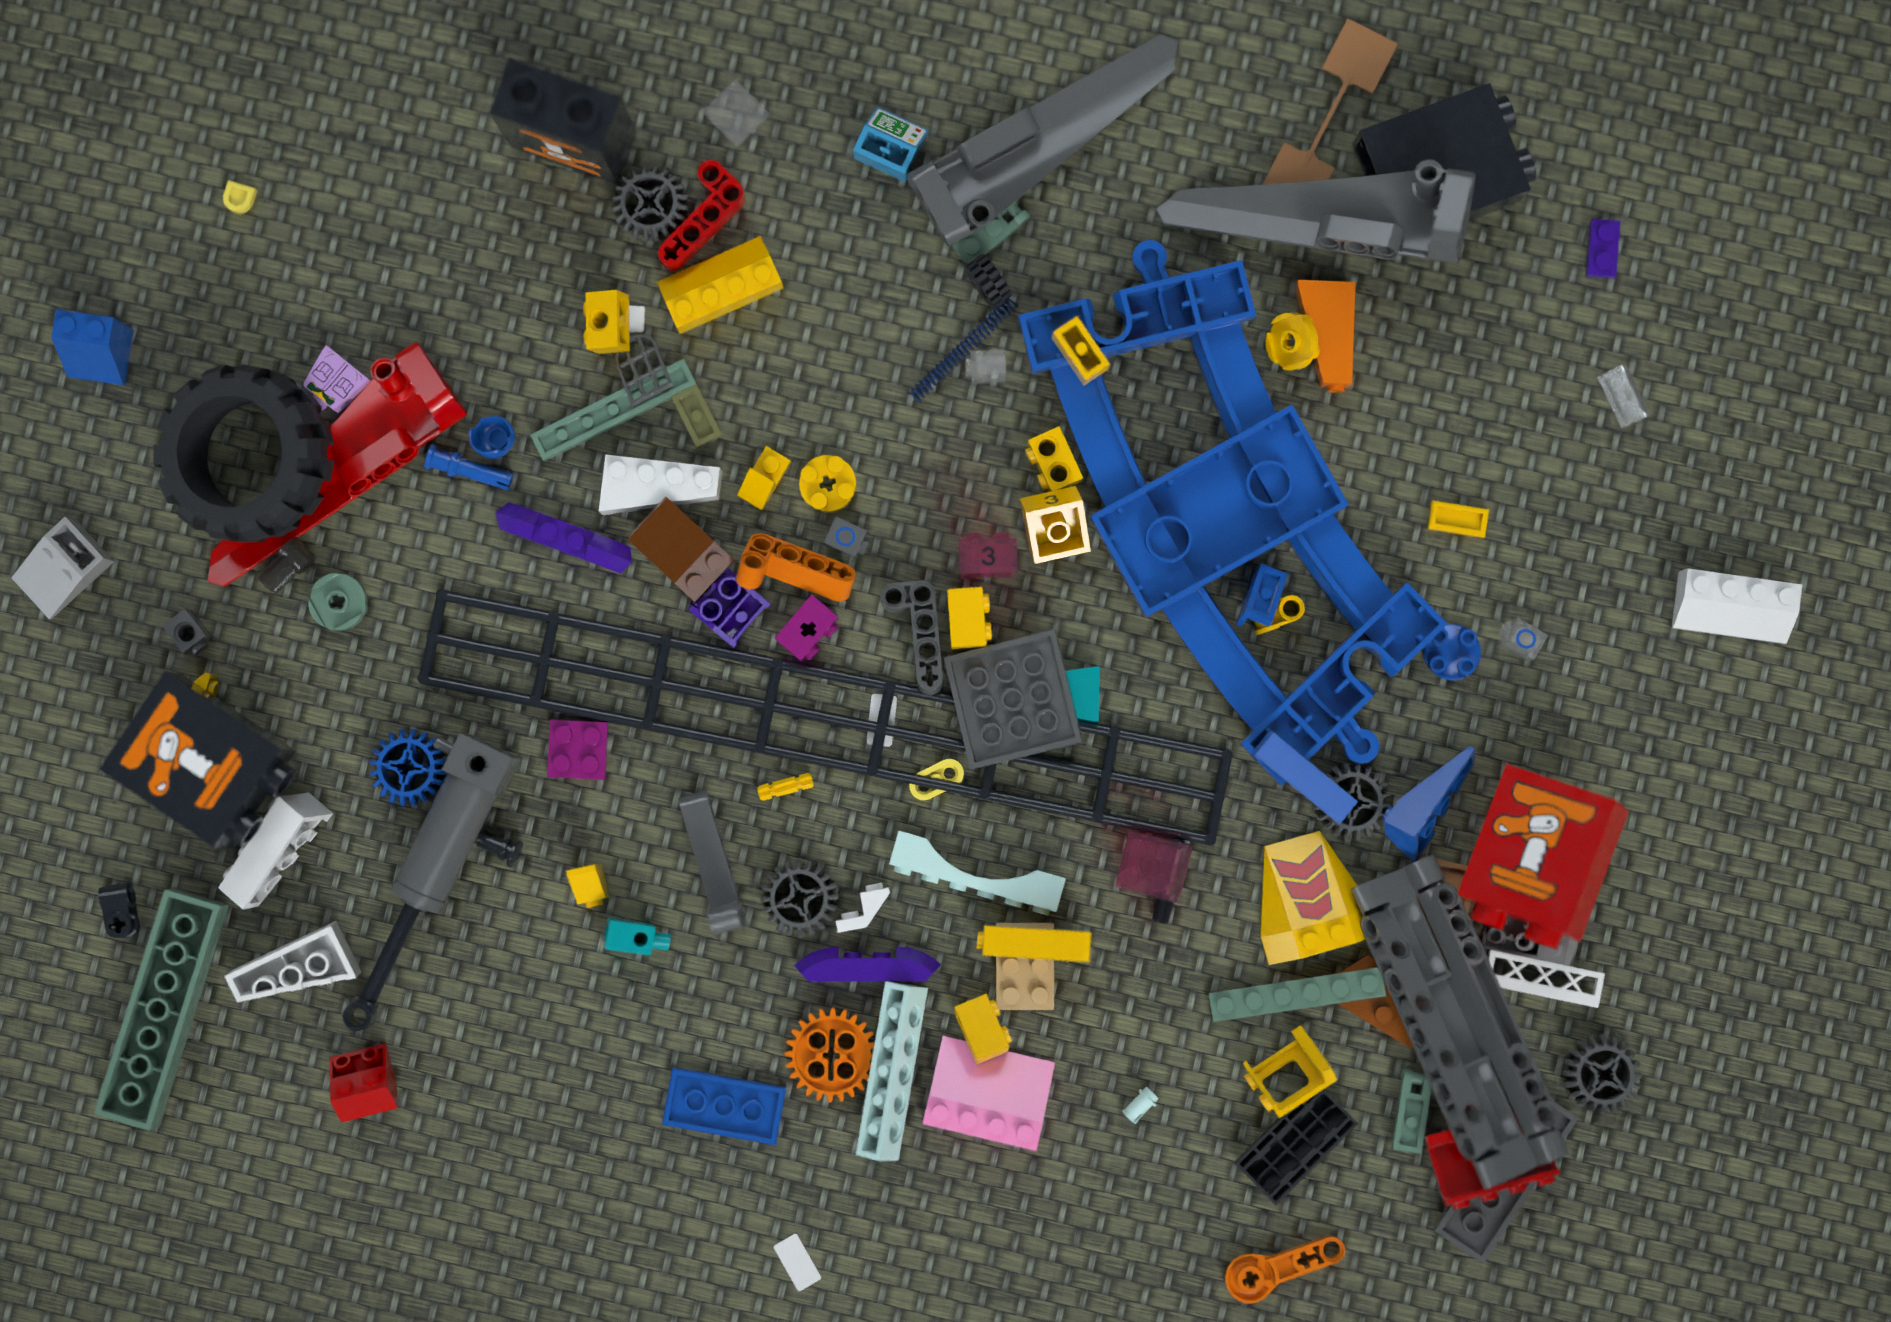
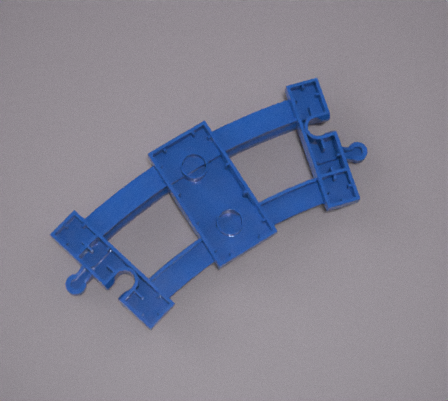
M1145 240L1136 246L1132 255V265L1141 275L1143 284L1119 290L1112 295L1116 312L1124 323V332L1114 339H1106L1100 337L1095 332L1092 323L1095 314L1091 299H1081L1018 316L1031 373L1051 371L1073 436L1095 488L1105 506L1102 510L1091 515L1089 519L1144 617L1147 618L1161 609L1163 610L1202 669L1234 710L1251 728L1252 732L1239 745L1279 786L1283 785L1286 781L1252 754L1269 731L1274 732L1307 760L1334 736L1343 745V752L1347 759L1360 764L1370 762L1378 754V739L1371 731L1361 729L1353 716L1376 692L1365 681L1358 680L1353 676L1348 665L1350 655L1359 648L1370 651L1376 657L1379 666L1390 677H1393L1448 623L1408 582L1403 584L1393 594L1366 561L1334 516L1335 513L1349 505L1294 406L1290 405L1276 413L1245 339L1240 323L1254 320L1256 312L1242 260L1169 278L1164 267L1167 260L1164 247L1157 241ZM1078 316L1105 358L1189 337L1208 391L1230 439L1146 484L1122 430L1102 374L1084 386L1052 340L1053 332ZM1285 541L1289 543L1317 585L1354 630L1287 697L1243 644L1204 587Z

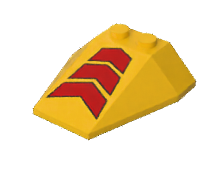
M1320 831L1264 846L1260 938L1268 965L1305 958L1365 940L1361 929L1363 916L1351 891L1357 884Z

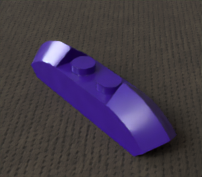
M510 502L495 512L499 529L620 574L632 563L630 546Z
M896 946V958H891V952H873V958H862V952H845V958H839V947H829L808 954L794 966L809 982L926 981L941 964L924 952L913 948Z

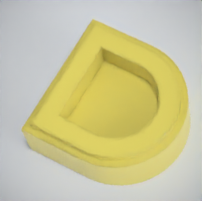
M228 180L223 194L224 204L234 213H245L253 206L257 190Z

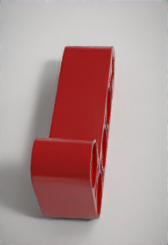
M715 160L704 161L698 167L697 172L701 185L710 195L659 247V259L669 271H678L683 268L745 203L746 198L742 185ZM715 170L719 173V176L714 181H707L704 179L706 172ZM737 190L739 196L736 200L728 201L724 198L727 191ZM709 210H717L719 212V217L715 221H707L705 219V214ZM690 230H697L700 234L697 240L690 242L685 240L686 233ZM678 241H681L684 248L687 249L686 251L683 250L682 246L679 247ZM667 253H676L678 258L676 260L669 259Z

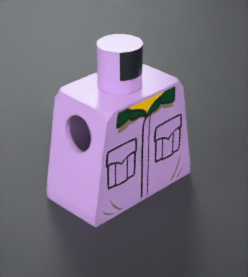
M326 345L304 381L303 386L314 394L313 397L321 405L322 412L329 406L340 414L368 385L370 380Z

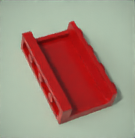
M1512 1112L1521 1130V1133L1524 1134L1515 1112ZM1451 1130L1424 1138L1445 1207L1452 1205L1454 1210L1471 1206L1469 1200L1481 1197L1482 1202L1499 1198V1191L1509 1189L1510 1194L1527 1190L1526 1184L1537 1181L1538 1186L1556 1182L1554 1176L1561 1174L1560 1169L1556 1167L1555 1161H1551L1493 1187L1484 1189L1472 1161L1466 1159L1461 1154Z

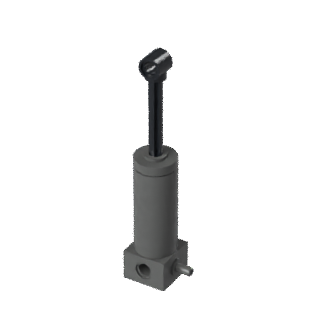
M459 733L455 744L440 737L436 738L433 744L434 748L449 754L442 770L448 773L390 890L399 896L400 900L405 904L361 995L356 994L352 1003L343 1011V1023L348 1029L362 1031L375 1023L379 1007L376 1001L420 911L427 912L429 910L441 913L445 901L457 880L497 795L505 794L521 758L471 734ZM482 757L486 760V767L483 771L478 767V762ZM357 1008H361L366 1013L364 1023H359L354 1018V1012Z

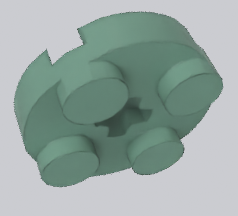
M332 573L320 578L314 584L308 602L309 611L313 619L319 625L334 631H344L353 628L368 611V598L364 587L358 580L346 574ZM338 595L340 598H345L342 609L338 607L332 608L333 596Z

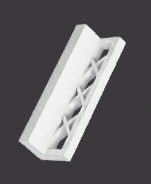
M1489 949L1488 960L1492 969L1495 957L1506 959L1512 967V970L1504 975L1495 974L1501 988L1598 1008L1604 973ZM1513 961H1518V962H1523V963H1521L1520 965H1518V966L1516 967L1515 964L1513 963ZM1528 964L1535 965L1541 975L1533 981H1529L1523 978L1519 970ZM1541 966H1542V967L1551 968V969H1549L1548 971L1544 972L1543 969L1541 968ZM1556 970H1561L1565 973L1569 982L1561 987L1553 986L1547 976ZM1569 972L1579 975L1575 978H1572ZM1514 973H1516V975L1518 976V978H1514V977H1510V976L1513 975ZM1585 976L1595 977L1593 994L1582 992L1576 982ZM1544 979L1547 984L1538 983V982H1540L1541 980ZM1571 985H1573V987L1575 988V990L1567 989V988L1570 987Z

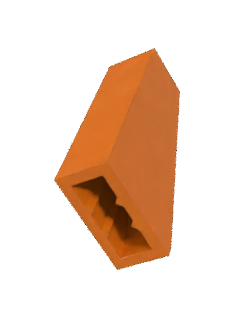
M1298 280L1295 284V295L1300 314H1307L1312 318L1318 335L1320 353L1316 359H1313L1319 387L1327 388V392L1342 393L1344 389H1348L1352 385L1356 282Z

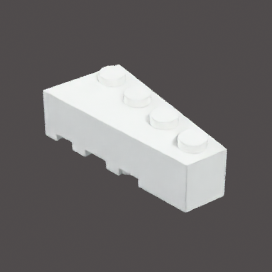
M605 455L599 512L602 515L655 508L665 497L675 505L719 500L723 472L720 467Z
M310 793L275 798L268 807L269 812L263 819V823L256 835L247 845L241 847L238 852V859L223 874L224 880L218 888L242 909L258 907L282 878L281 874H279L280 870H285L299 857L296 853L297 849L306 841L311 842L317 835L314 828L322 819L327 822L333 815L328 808Z
M334 921L231 970L224 977L236 1001L241 1002L275 995L276 993L300 990L305 987L354 979L359 976L361 970L337 921Z

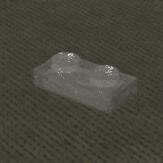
M1626 364L1620 365L1597 377L1621 428L1627 427L1650 415Z

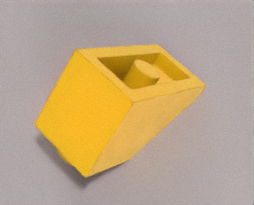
M602 864L566 871L577 904L585 903L586 908L603 905L602 899L608 898L609 893Z

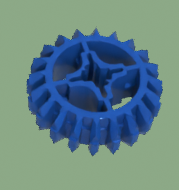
M400 729L399 739L394 733H389L388 738L391 743L389 744L386 740L381 739L379 744L384 749L382 751L373 749L372 751L374 755L379 756L378 760L369 761L370 765L377 766V770L370 771L369 775L379 777L378 780L374 781L373 786L380 787L383 785L384 787L379 794L384 797L391 792L389 802L395 803L399 797L400 806H406L408 798L412 806H417L418 796L423 802H428L429 797L426 792L437 795L438 791L433 785L441 786L443 780L438 779L439 774L447 775L448 773L440 769V764H445L447 760L446 758L438 759V755L442 754L443 751L433 749L435 738L426 743L428 739V733L422 732L418 738L417 729H411L408 737L406 730ZM407 744V750H404L399 760H389L390 755L395 749ZM416 745L426 752L430 766L419 762ZM411 760L410 764H414V767H419L421 770L409 771L406 775L407 771L396 767V765L408 764ZM387 769L398 773L401 790L391 782ZM417 775H429L421 787L410 791V785H413Z

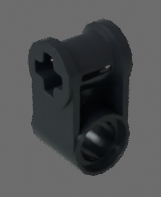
M128 881L100 887L98 898L106 933L113 938H131L135 936L140 928V922L136 908V894L132 883ZM125 921L126 926L119 929V924Z

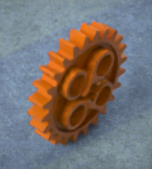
M832 1007L830 1015H826L824 1009L821 1008L818 1018L810 1012L808 1014L809 1023L802 1019L799 1021L802 1028L801 1031L792 1029L791 1032L797 1037L796 1040L788 1039L786 1042L793 1047V1050L785 1051V1055L793 1059L786 1064V1067L795 1068V1071L790 1075V1079L799 1077L801 1080L797 1088L806 1085L808 1087L806 1091L807 1096L816 1091L817 1101L821 1099L823 1094H827L829 1103L832 1102L833 1096L836 1094L842 1102L844 1100V1092H848L851 1097H855L854 1087L856 1086L864 1090L865 1087L862 1079L869 1080L870 1074L867 1071L871 1069L870 1061L873 1057L871 1049L874 1048L875 1042H869L868 1039L874 1032L868 1031L865 1033L863 1031L867 1024L866 1021L859 1025L855 1023L857 1014L853 1015L850 1019L846 1018L847 1009H844L839 1016L836 1015L835 1007ZM830 1029L835 1030L834 1051L840 1054V1057H836L834 1060V1079L832 1081L828 1079L829 1057L824 1056V1053L828 1052L830 1048ZM814 1032L822 1033L826 1038L825 1045L814 1047L810 1042V1035ZM850 1033L853 1035L855 1044L851 1048H843L838 1040L841 1034ZM814 1061L821 1062L825 1067L824 1074L813 1076L809 1071L810 1063ZM843 1062L850 1063L854 1068V1073L850 1077H842L838 1072L839 1064Z

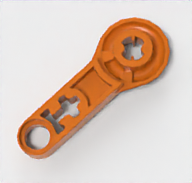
M1327 1235L1271 1256L1258 1254L1240 1255L1227 1267L1225 1275L1226 1287L1231 1296L1240 1302L1248 1304L1259 1302L1266 1298L1279 1283L1339 1262L1344 1257L1345 1246L1337 1237ZM1329 1241L1336 1242L1339 1248L1338 1253L1334 1257H1326L1323 1252L1324 1245ZM1317 1246V1253L1322 1261L1318 1262V1258L1312 1257L1307 1260V1266L1297 1263V1260L1301 1258V1252H1304L1306 1255L1315 1254L1316 1252L1313 1250V1247ZM1248 1271L1252 1275L1255 1273L1257 1275V1278L1253 1279L1254 1285L1252 1286L1242 1282L1246 1278V1272Z

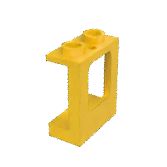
M1301 1025L1291 1031L1295 1041L1254 1068H1251L1247 1061L1243 1063L1248 1074L1244 1075L1246 1081L1253 1091L1259 1088L1262 1093L1259 1096L1260 1101L1268 1112L1273 1109L1279 1118L1337 1081L1331 1066ZM1295 1061L1309 1079V1083L1282 1102H1275L1264 1087L1263 1080L1287 1063Z

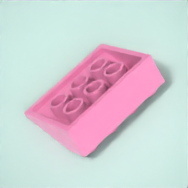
M943 1036L923 1124L1036 1151L1055 1062L1008 1051L976 1065L966 1041Z

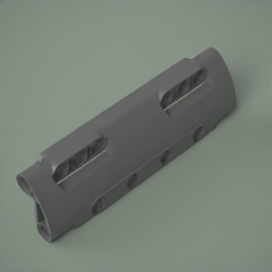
M1433 854L1402 869L1352 888L1351 891L1363 916L1361 929L1457 1146L1461 1154L1466 1159L1472 1161L1483 1188L1487 1189L1539 1165L1566 1156L1569 1152L1558 1128L1555 1129L1554 1127L1558 1119L1555 1105L1460 896L1457 895L1456 888L1447 882H1443L1445 878ZM1417 898L1419 899V901H1420V903H1421V905H1422V907H1423V910H1424V912H1425V914H1426V916H1427V919H1428V921H1429V923H1430V925H1431V927H1432V930H1433V932H1434V934H1435V936H1436V939H1437V941H1438V943H1439V945H1440V947H1441V950H1442V952H1443V954H1444V956H1445V959H1446V961H1447V963H1448V965H1449V967H1450V971L1448 970V968H1447V966H1446V964H1445V961H1444V959H1443V957H1442V955H1441V952H1440V950H1439V948H1438V946H1437V944H1436V941H1435V939H1434V937H1433V935H1432V932H1431V930H1430V928H1429V926H1428V924H1427V921H1426V919H1425V917H1424V915H1423V912H1422V910H1421V908H1420V906H1419V904H1418ZM1489 1060L1492 1061L1524 1134L1521 1133Z

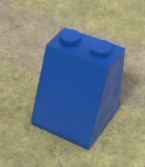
M56 309L51 338L67 377L125 386L134 330L113 317Z

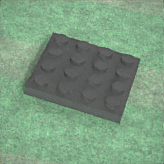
M1055 629L944 657L970 770L1083 742Z

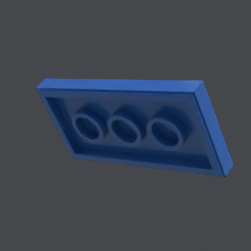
M672 1067L662 1125L776 1145L787 1087Z

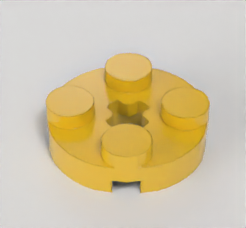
M1292 312L1280 314L1273 319L1271 324L1274 325L1271 328V332H1267L1266 349L1270 359L1275 364L1278 363L1281 367H1284L1282 368L1284 370H1299L1308 366L1313 359L1319 356L1318 335L1313 320L1309 315ZM1291 334L1293 335V337H1294V339H1295V345H1294V346H1293V345H1291V346L1289 345V340L1292 339Z
M831 455L818 456L809 461L802 469L799 480L800 492L805 502L814 509L825 513H833L845 508L854 496L857 486L856 477L851 466L839 456ZM826 476L829 479L836 480V483L832 485L833 490L829 492L826 488H820V484Z

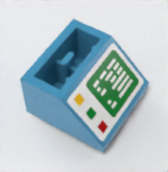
M877 107L866 122L853 149L854 159L906 182L907 175L915 163L929 130Z

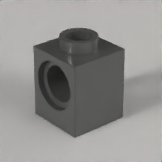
M183 609L162 626L181 652L188 655H197L209 646L207 642L213 638L194 611L189 609ZM192 626L195 630V636L191 641L187 642L184 633L188 627Z

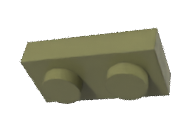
M697 384L671 396L697 449L723 436Z

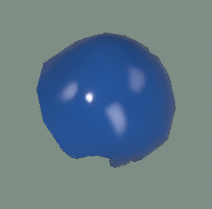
M497 415L480 418L479 423L469 430V443L478 454L489 459H497L504 456L515 443L516 435L514 428L507 419Z

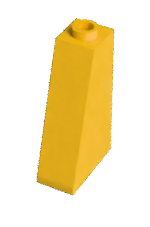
M984 925L983 931H978L977 949H982V955L1089 962L1091 932Z

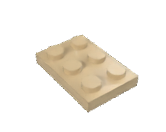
M996 923V926L1054 929V923ZM996 956V1004L998 1009L1054 1010V960Z

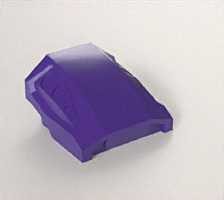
M727 567L695 602L691 599L687 609L734 648L743 632L765 608L769 607L770 603L754 589L749 590L739 586L736 582V574Z

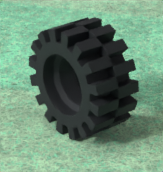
M984 253L964 266L965 272L973 286L992 309L1012 296V292L1005 279Z

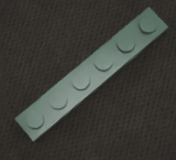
M682 359L666 367L673 384L672 387L635 406L631 405L626 390L623 388L531 434L530 436L542 460L545 462L695 385L696 382L685 360ZM662 369L655 375L659 386L667 383ZM651 376L643 379L642 385L645 393L655 389ZM637 383L629 387L633 400L642 396Z
M1379 968L1209 993L1213 1022L1386 996L1384 979Z

